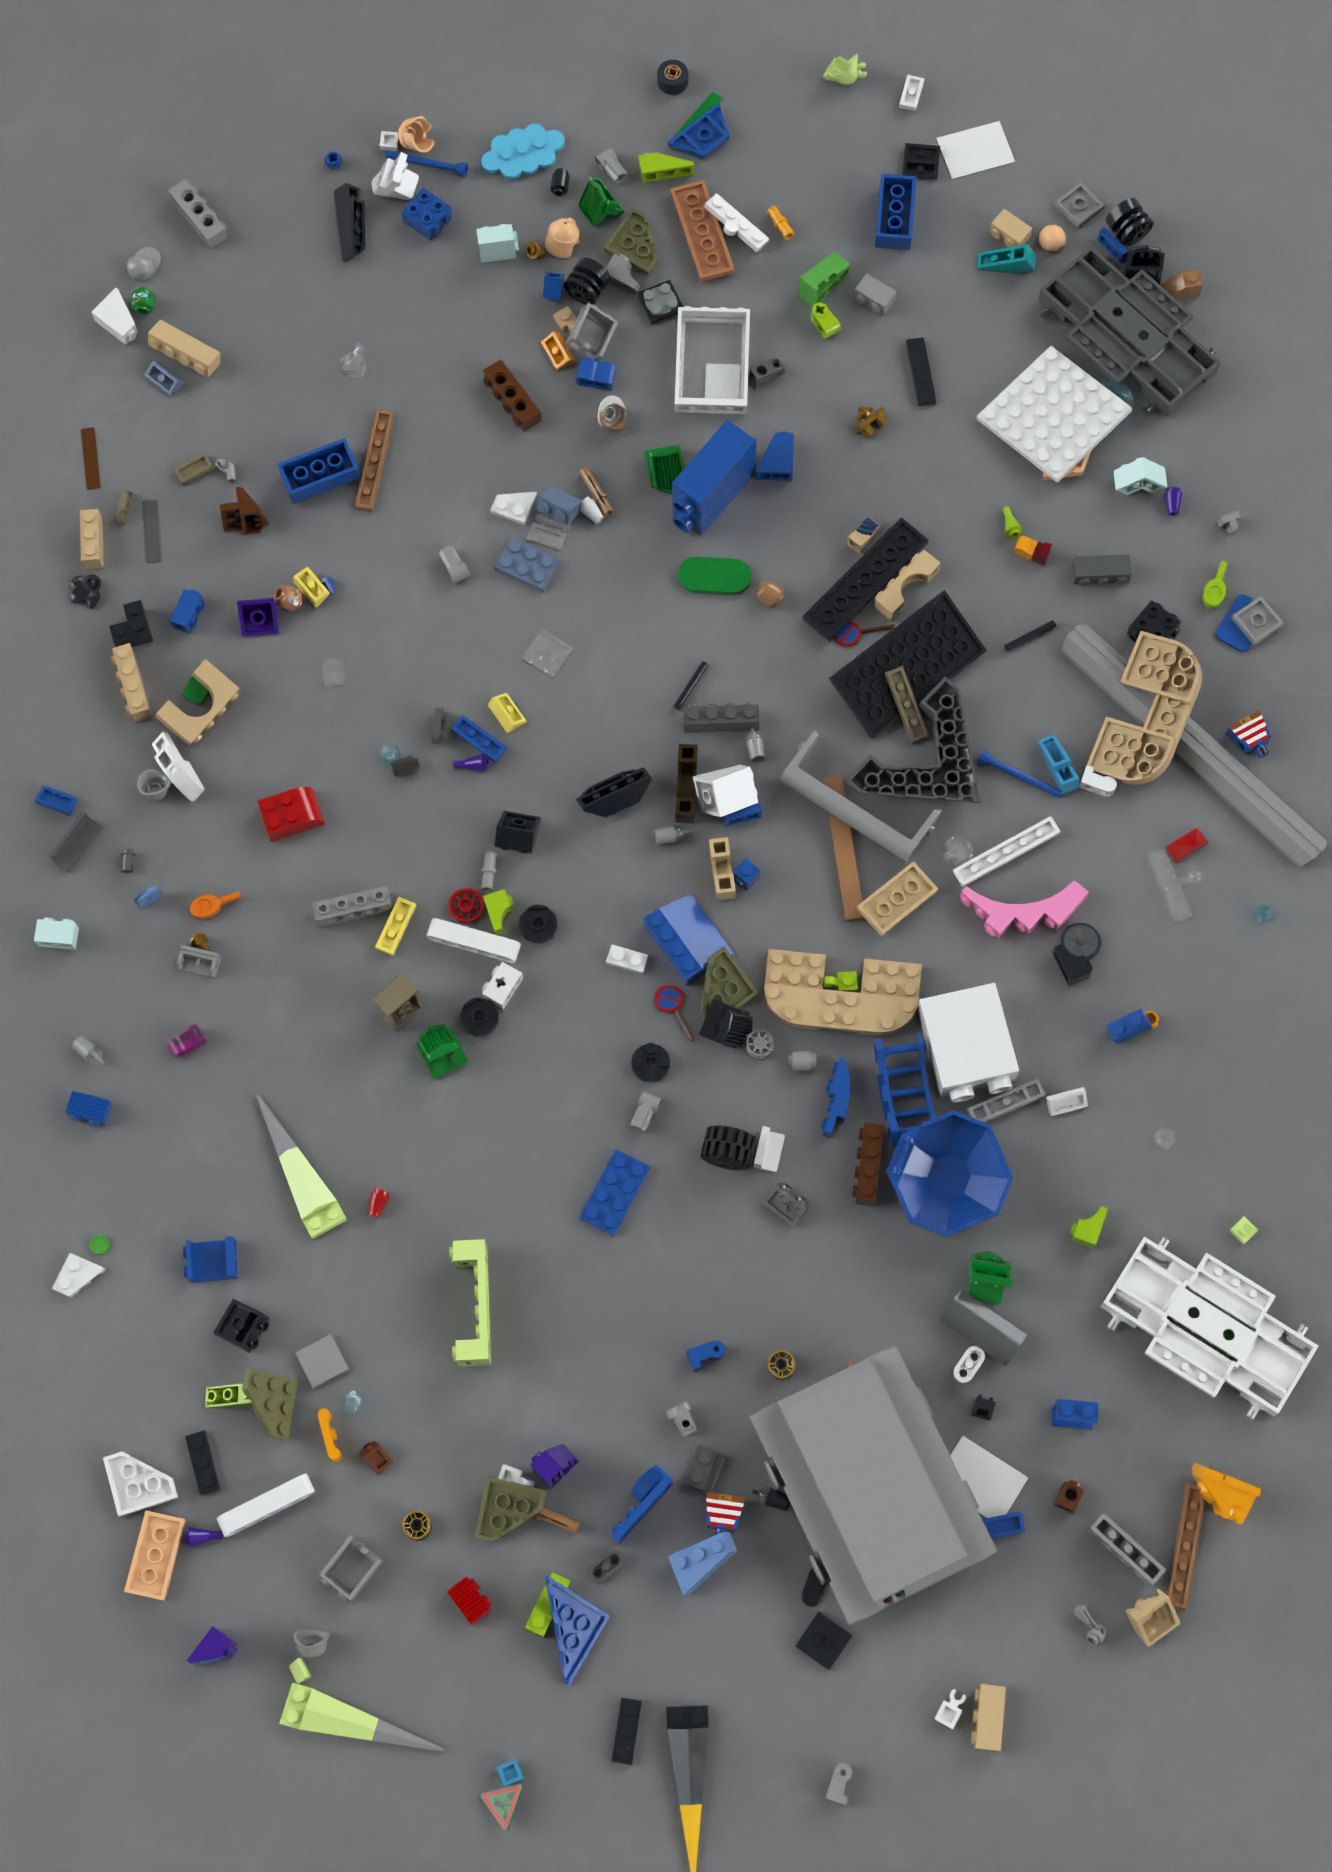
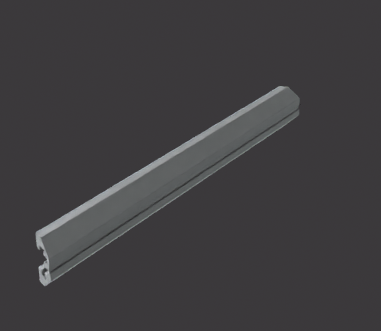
M1077 625L1066 636L1062 646L1063 654L1136 721L1144 726L1156 694L1122 685L1120 681L1128 661L1088 625ZM1190 717L1188 718L1174 755L1297 867H1301L1315 859L1326 848L1327 841Z

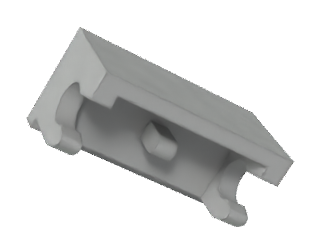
M181 945L177 964H179L178 970L216 978L221 957L215 952Z

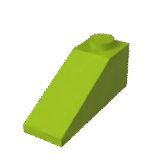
M656 152L638 155L642 183L694 175V162Z
M554 1572L550 1576L566 1588L569 1587L571 1580ZM546 1585L525 1626L526 1630L543 1638L546 1637L553 1622Z

